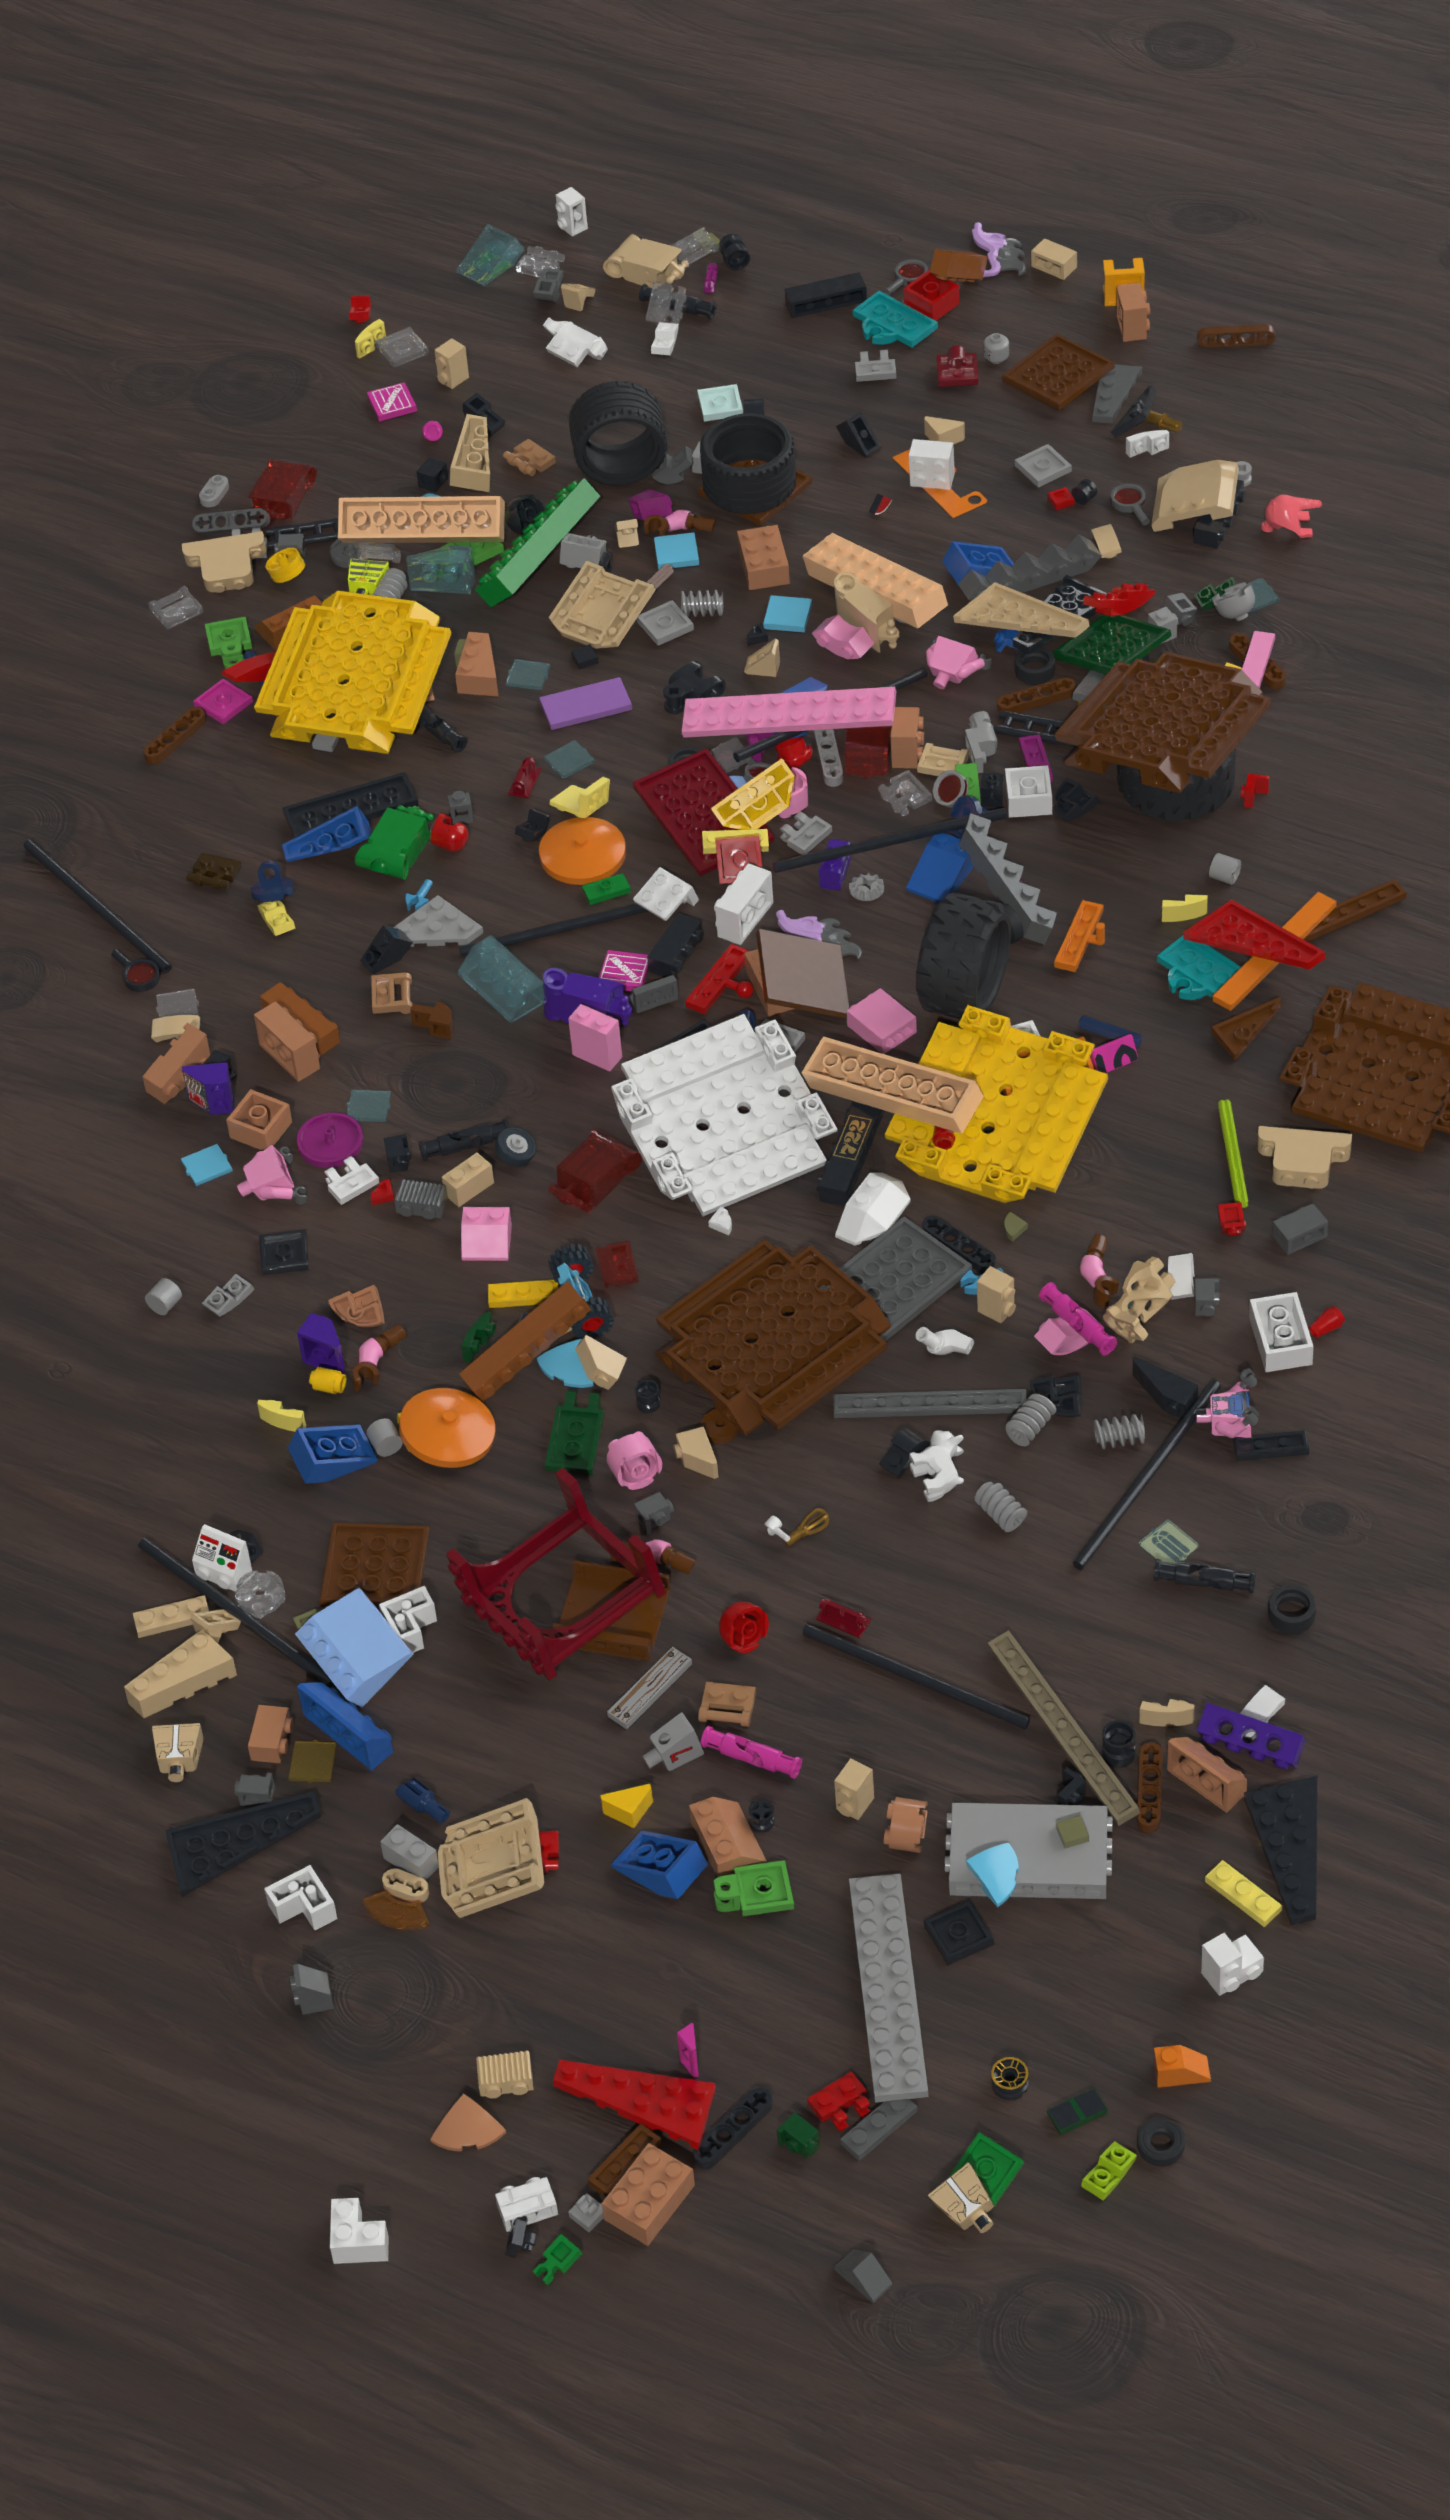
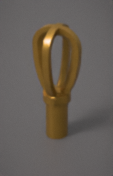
M821 1508L812 1510L802 1520L800 1526L788 1535L790 1540L788 1542L783 1540L785 1545L789 1547L800 1538L815 1534L826 1528L829 1524L827 1512ZM817 1512H820V1513H821V1514L817 1515L815 1518H813L812 1520H810V1521L806 1524V1522H807L814 1514H816ZM823 1520H825L824 1524L817 1527L816 1529L810 1530L819 1523H821Z

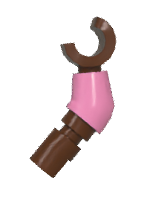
M677 510L664 518L660 515H650L644 520V533L650 534L652 531L658 530L659 537L667 536V530L672 532L680 529H693L694 527L698 531L712 532L716 519L700 515L697 517L696 514H692L689 510Z
M1095 1234L1092 1243L1088 1247L1087 1254L1081 1259L1080 1272L1089 1284L1095 1288L1093 1294L1094 1302L1098 1306L1106 1308L1110 1301L1109 1292L1116 1294L1120 1282L1115 1278L1107 1276L1103 1269L1102 1258L1108 1244V1239L1103 1235Z
M397 1324L382 1333L380 1337L369 1338L359 1348V1364L353 1369V1389L355 1392L361 1390L362 1379L365 1378L371 1379L373 1384L378 1385L379 1374L376 1368L378 1361L383 1357V1353L387 1351V1348L391 1349L407 1337L402 1326Z
M654 1539L646 1542L652 1551L655 1563L671 1564L672 1568L687 1575L690 1574L696 1562L695 1559L680 1551L676 1553V1549L672 1548L671 1544L666 1541ZM622 1542L631 1550L628 1542ZM610 1554L611 1561H616V1562H618V1561Z

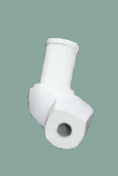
M921 1327L916 1332V1339L927 1345V1350L935 1355H945L952 1352L969 1354L974 1345L972 1338L954 1329L933 1333L926 1327Z

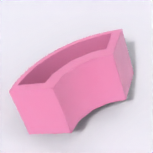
M839 614L825 619L812 632L821 647H825L832 653L845 659L861 658L875 644L864 627L850 625Z
M1083 1309V1310H1084L1085 1312H1087L1093 1319H1095L1087 1310ZM1060 1317L1055 1319L1049 1318L1039 1327V1331L1034 1336L1053 1355H1066L1088 1344L1069 1323Z

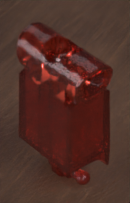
M268 459L267 468H265L248 496L253 501V507L250 509L262 508L269 513L272 520L275 518L280 520L284 518L293 519L306 495V490L310 489L316 481L317 468L311 465Z
M892 726L846 728L844 758L847 775L856 774L858 777L868 779V777H874L875 775L884 776L889 774Z
M594 1129L590 1133L588 1140L584 1141L557 1166V1185H550L548 1191L556 1195L560 1203L574 1205L590 1213L623 1180L624 1175L632 1174L640 1166L642 1156L637 1151L614 1141L609 1136Z

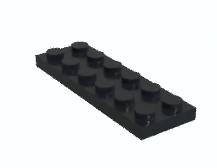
M405 772L285 806L282 809L292 835L296 838L358 806L368 820L383 816L387 808L396 810L399 805L406 808L418 806V799Z

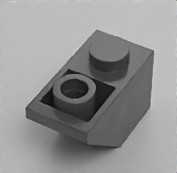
M300 1964L293 1965L294 1975L289 1976L295 2006H301L302 2015L334 2009L327 1973Z

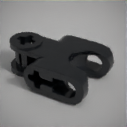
M694 660L671 675L669 685L663 690V695L667 699L664 702V709L668 713L678 714L685 709L686 699L719 697L725 691V680L717 675L702 679L703 665Z

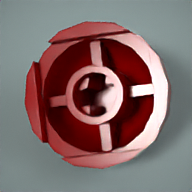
M736 1602L728 1606L722 1613L718 1625L719 1633L724 1643L740 1653H749L760 1645L757 1642L761 1637H766L769 1627L768 1615L760 1607L750 1602Z

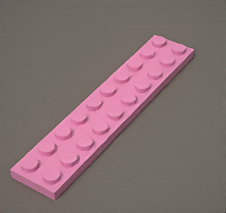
M895 687L686 699L682 735L685 738L893 726L896 689Z

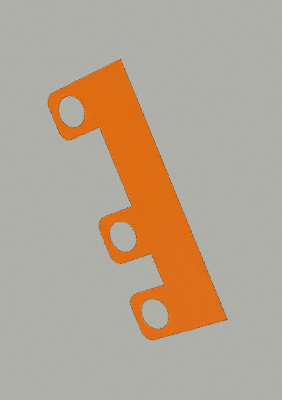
M909 449L892 458L910 475ZM922 487L952 518L987 503V499L977 491L960 498L952 489ZM971 496H979L981 502L971 504L968 499Z

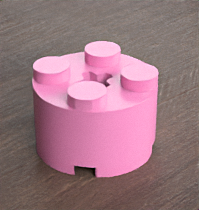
M792 767L791 772L795 777L790 804L787 809L779 813L781 818H789L808 806L807 778L804 772L798 768Z
M638 1431L620 1439H615L608 1445L607 1464L621 1486H627L631 1490L641 1489L654 1481L653 1476L657 1472L660 1474L662 1460L650 1440L642 1432Z

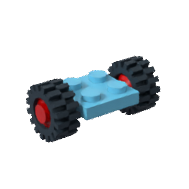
M569 1244V1248L562 1246V1250L557 1249L555 1251L556 1255L551 1254V1259L548 1260L554 1281L558 1282L560 1286L568 1281L591 1308L583 1319L577 1321L571 1327L574 1335L579 1339H582L585 1335L596 1339V1335L603 1336V1332L607 1333L609 1327L613 1326V1316L608 1303L604 1299L601 1301L599 1297L594 1300L589 1285L583 1280V1278L588 1279L590 1277L589 1274H592L594 1269L586 1247H581L579 1244L574 1247V1244Z

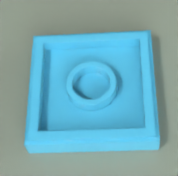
M695 532L654 537L658 570L666 563L672 565L673 568L699 565Z
M771 595L763 623L764 629L805 632L812 599Z

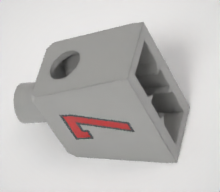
M680 1713L650 1736L654 1748L642 1755V1758L649 1769L662 1762L666 1769L671 1771L702 1756L704 1751L695 1730L684 1714Z

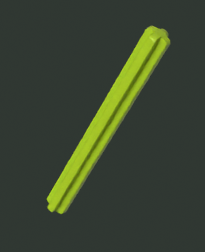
M1228 1099L1220 1100L1218 1102V1109L1235 1203L1241 1202L1242 1208H1246L1248 1206V1197L1231 1102Z

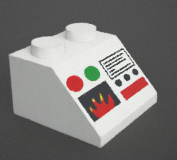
M205 1524L203 1525L192 1559L195 1574L205 1581L209 1580L218 1584L223 1589L237 1592L252 1572L246 1541Z

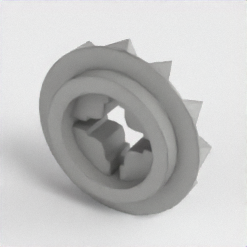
M860 873L858 877L852 878V882L849 883V891L858 900H875L884 892L883 879H879L877 874L871 876L870 873L867 875ZM863 884H867L868 886H870V890L866 886H863Z

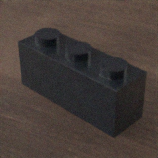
M677 913L647 956L649 973L666 978L672 975L675 977L677 972H681L684 962L692 956L695 946L701 943L704 931H702L701 920Z

